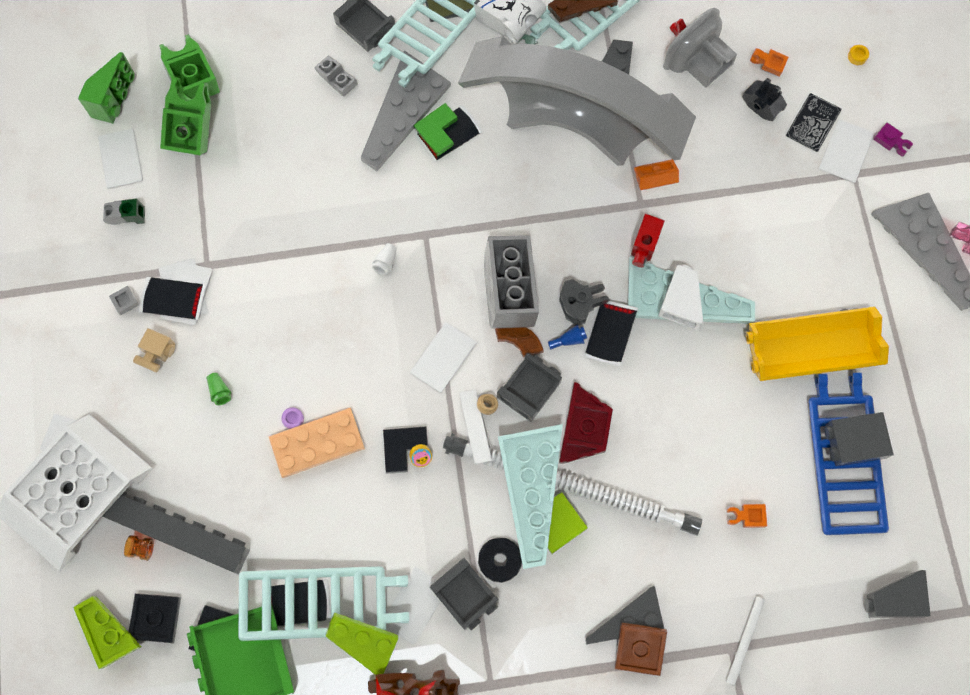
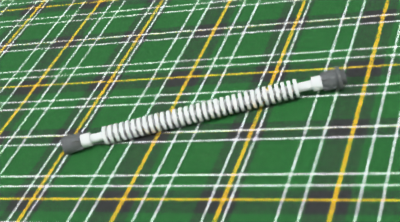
M453 433L450 437L446 436L443 448L446 449L445 454L449 455V453L461 457L465 455L472 458L473 454L468 440L456 437V434ZM489 448L492 461H489L488 466L492 467L493 463H495L494 468L500 465L499 469L503 470L501 451L496 455L497 450L494 449L491 453L492 448ZM557 472L555 488L558 484L559 490L564 486L565 492L570 488L569 493L571 494L573 490H575L574 495H578V492H581L580 497H583L585 493L586 499L591 495L590 500L592 501L597 497L596 502L598 503L600 499H602L601 504H605L608 501L607 506H610L612 502L613 508H616L618 504L619 510L624 506L623 511L626 512L629 508L628 513L632 514L633 510H635L634 515H638V512H640V517H643L645 513L646 519L651 515L650 520L654 521L656 517V522L658 523L663 519L671 522L673 526L679 527L680 530L696 536L700 531L702 525L701 518L686 513L684 515L679 513L672 514L663 511L664 506L662 505L658 509L659 504L655 503L654 507H652L653 502H649V505H647V500H644L642 504L641 498L636 502L637 497L635 496L630 500L631 495L629 494L627 498H625L626 493H622L620 496V491H617L615 495L614 489L609 493L610 488L608 487L604 491V486L602 485L598 489L599 484H595V487H592L593 482L587 485L588 481L585 480L583 484V479L581 478L577 482V477L574 476L573 480H571L572 475H568V478H565L566 473L560 476L561 472Z

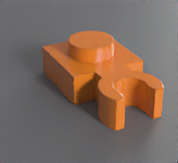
M743 504L742 511L735 507L727 509V513L732 512L736 515L735 520L727 521L729 525H736L743 521V528L767 527L766 504Z

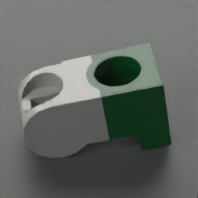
M138 199L105 203L103 221L112 225L127 222L143 224L145 223V206Z

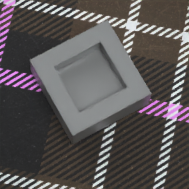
M128 286L109 296L120 315L139 306Z

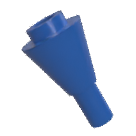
M577 324L559 338L549 341L548 344L550 350L562 345L585 344L584 339H587L584 327L579 328Z

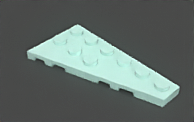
M630 256L628 305L638 308L635 318L668 320L658 315L674 272L654 267L655 265L648 262L647 264L645 263L643 268L637 267L632 264L634 257ZM699 283L703 322L755 323V301L733 293H725L711 285L706 286Z
M563 424L498 436L523 569L546 565Z

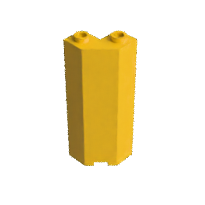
M876 307L749 323L746 341L748 345L750 344L753 360L751 362L752 372L757 374L760 381L886 365L888 364L889 345L881 335L883 317Z

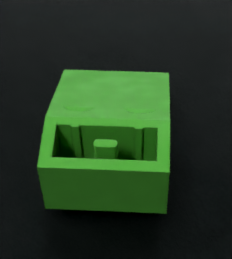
M119 52L84 83L78 100L91 118L113 124L115 118L120 114V106L123 100L126 99L128 87L135 77L134 71L123 52Z

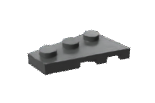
M613 39L602 62L629 75L633 42Z

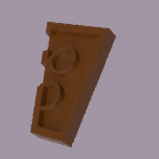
M553 0L548 4V10L559 22L582 16V13L592 10L596 12L606 6H617L618 0Z

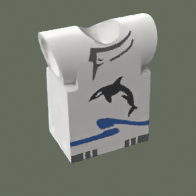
M476 0L474 2L477 20L498 33L506 35L513 44H517L525 35L527 29L547 9L542 0Z

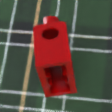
M648 214L644 215L631 255L634 256L633 265L643 268L646 261H651L665 220Z

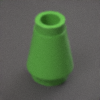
M218 373L209 374L206 379L211 401L218 406L228 403L231 400V391Z

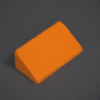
M673 159L634 167L640 190L679 182V169Z

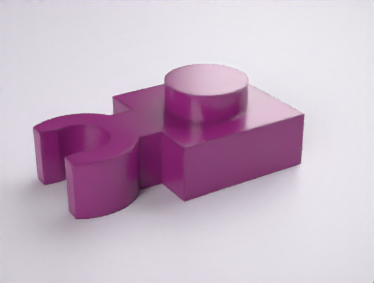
M888 122L873 139L889 151L894 147L897 154L902 157L907 153L902 146L910 149L913 145L910 140H903L901 137L904 133Z

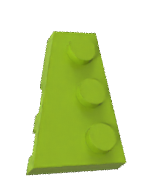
M92 596L73 607L98 669H103L142 647L97 596Z
M335 612L326 631V637L375 675L384 674L398 641L397 634Z

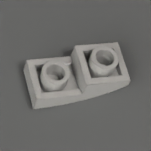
M329 55L314 67L319 75L342 96H345L358 85L357 80L343 70L341 64Z

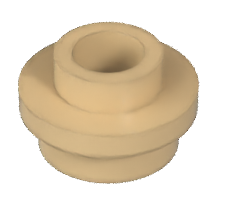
M483 394L477 400V408L481 413L491 415L496 412L498 401L492 394ZM484 403H488L490 408L486 407Z

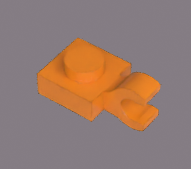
M756 48L750 61L755 64H763V70L780 77L789 57L770 49L769 53H765L761 49Z

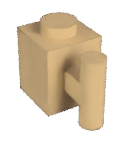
M147 328L137 346L146 354L144 357L136 355L133 363L157 373L160 365L154 363L155 359L166 362L168 357H171L174 353L175 343L170 337Z

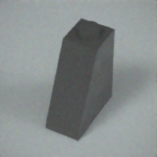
M926 570L913 572L868 594L864 606L869 618H924L931 616Z

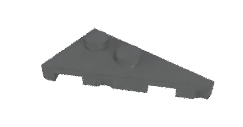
M655 586L649 588L588 636L585 640L586 645L619 639L621 622L664 629Z

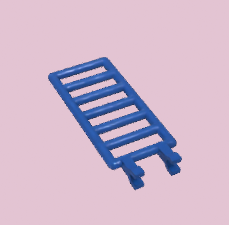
M852 373V376H848L852 396L831 397L828 395V375L818 374V377L814 378L817 397L809 399V411L823 533L825 535L887 533L889 531L881 460L837 467L832 460L824 461L823 448H831L829 440L821 439L820 427L826 426L831 420L848 417L819 418L818 405L865 404L866 415L875 413L873 398L870 395H863L862 373ZM872 468L874 481L826 482L825 469ZM875 489L876 502L829 504L827 491ZM878 511V525L831 526L830 513Z

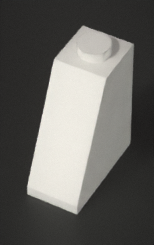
M677 264L658 316L699 330L703 322L698 272L688 265Z

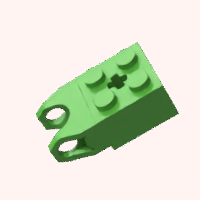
M189 34L185 35L186 45L180 51H171L164 44L159 45L161 60L170 81L174 77L180 78L183 92L187 97L193 99L199 84L203 82H208L209 96L220 93L217 80L202 49Z
M172 78L170 89L165 97V108H163L160 149L194 155H202L207 152L211 113L208 82L200 83L195 97L191 99L184 94L180 78Z

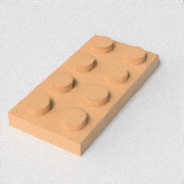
M351 408L269 436L282 478L365 449Z

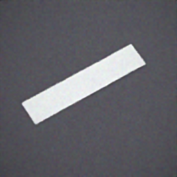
M476 390L461 392L459 394L474 463L492 461L482 414L477 408Z

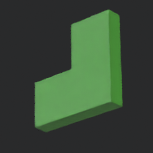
M444 103L414 124V129L434 153L439 156L454 145L453 141L444 132V129L456 122L458 118L449 106Z

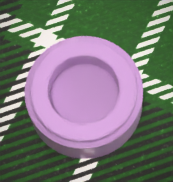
M291 407L283 412L281 420L287 429H292L303 424L304 416L299 409Z

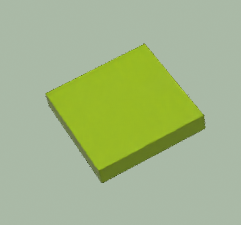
M562 492L555 496L553 500L548 550L551 554L588 529Z

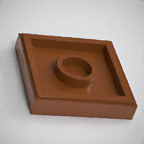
M621 622L615 669L661 676L667 629Z

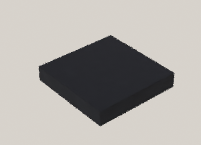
M135 593L129 633L135 640L174 643L181 598Z

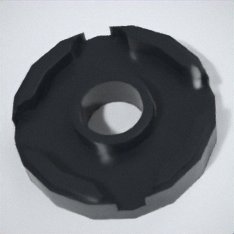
M507 538L489 540L479 552L478 564L480 571L487 579L493 582L504 583L512 580L517 576L522 566L520 549L513 541ZM497 554H503L507 562L503 566H497L494 563V557Z

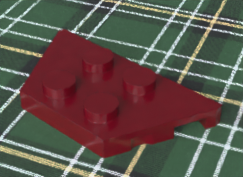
M576 382L573 385L559 464L606 452L613 409L606 403L599 401L592 393H588Z

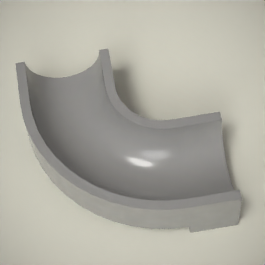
M504 36L476 42L458 82L463 88L500 82L508 97L509 118L506 125L511 129L537 125H553L571 130L592 142L617 166L624 165L630 153L648 138H651L673 160H680L696 116L673 93L658 95L642 82L609 64L583 54L556 47L534 44H511Z

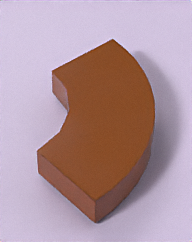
M526 327L495 329L497 341L513 344L520 350L522 357H525L527 353L536 355L544 352L538 337Z

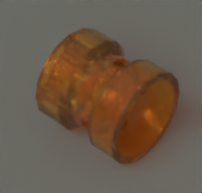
M130 535L125 543L124 556L128 558L136 556L141 560L148 561L154 548L153 539H139L138 536Z

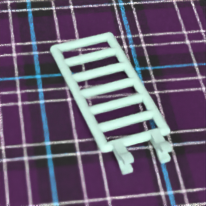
M416 0L379 41L378 46L383 50L372 58L375 62L373 68L380 71L384 67L385 62L393 55L408 65L405 70L398 74V77L401 78L398 84L405 88L417 71L426 74L476 17L474 7L468 13L448 0H433L463 18L458 25H455L424 6L423 4L427 0ZM465 0V1L474 6V2H475L476 0ZM419 11L452 32L447 38H444L411 17ZM405 24H408L439 43L440 46L434 52L400 30ZM395 36L429 57V59L422 65L388 43Z
M627 0L621 7L618 5L614 7L607 6L613 11L607 18L598 11H589L588 13L600 23L593 30L579 17L569 19L586 35L579 42L549 15L551 12L548 10V6H546V11L540 17L543 20L531 27L532 33L530 35L534 36L537 40L551 27L564 39V41L554 47L565 50L573 47L575 50L580 51L640 0Z
M381 566L243 571L239 574L238 638L241 641L325 638L327 628H317V578L331 577V619L334 612L340 614V577L353 576L354 620L363 622L362 576H376L377 626L374 627L386 630V624L409 623V612L386 613L385 587H407L408 575L385 577V570ZM308 578V629H294V579ZM271 579H285V630H271ZM248 580H262V631H248Z

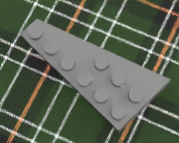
M404 50V52H403L404 54H406V55H408L409 57L413 58L414 60H416L417 62L421 63L422 65L424 64V63H422L421 61H419V60L416 59L414 56H412L411 54H409L408 52H406V51ZM400 60L362 152L361 161L375 171H378L412 132L414 124L422 120L451 86L450 81L430 69L426 74L417 71L404 88L398 84V81L401 79L398 77V74L405 70L408 65Z
M929 192L871 213L875 219H878L884 225V229L888 233L891 232L899 241L898 244L907 254L930 274L929 277L933 281H937L944 289V293L961 311L970 308V273Z

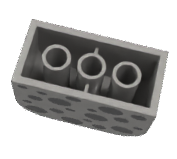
M530 235L489 236L484 255V275L491 329L534 327L539 314L531 237Z

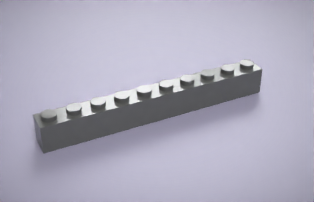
M51 469L48 472L47 477L49 480L56 478L57 469ZM73 483L65 484L63 492L65 494L72 492ZM125 491L102 516L238 575L250 551L244 547L246 543L239 539L227 540L225 539L226 534L214 529L212 533L205 530L206 526L194 521L193 524L185 522L186 517L174 513L171 516L165 513L167 509L154 504L153 508L145 505L147 501L134 496L133 499L126 497L127 492ZM84 496L80 499L79 506L81 508L88 506L89 497Z

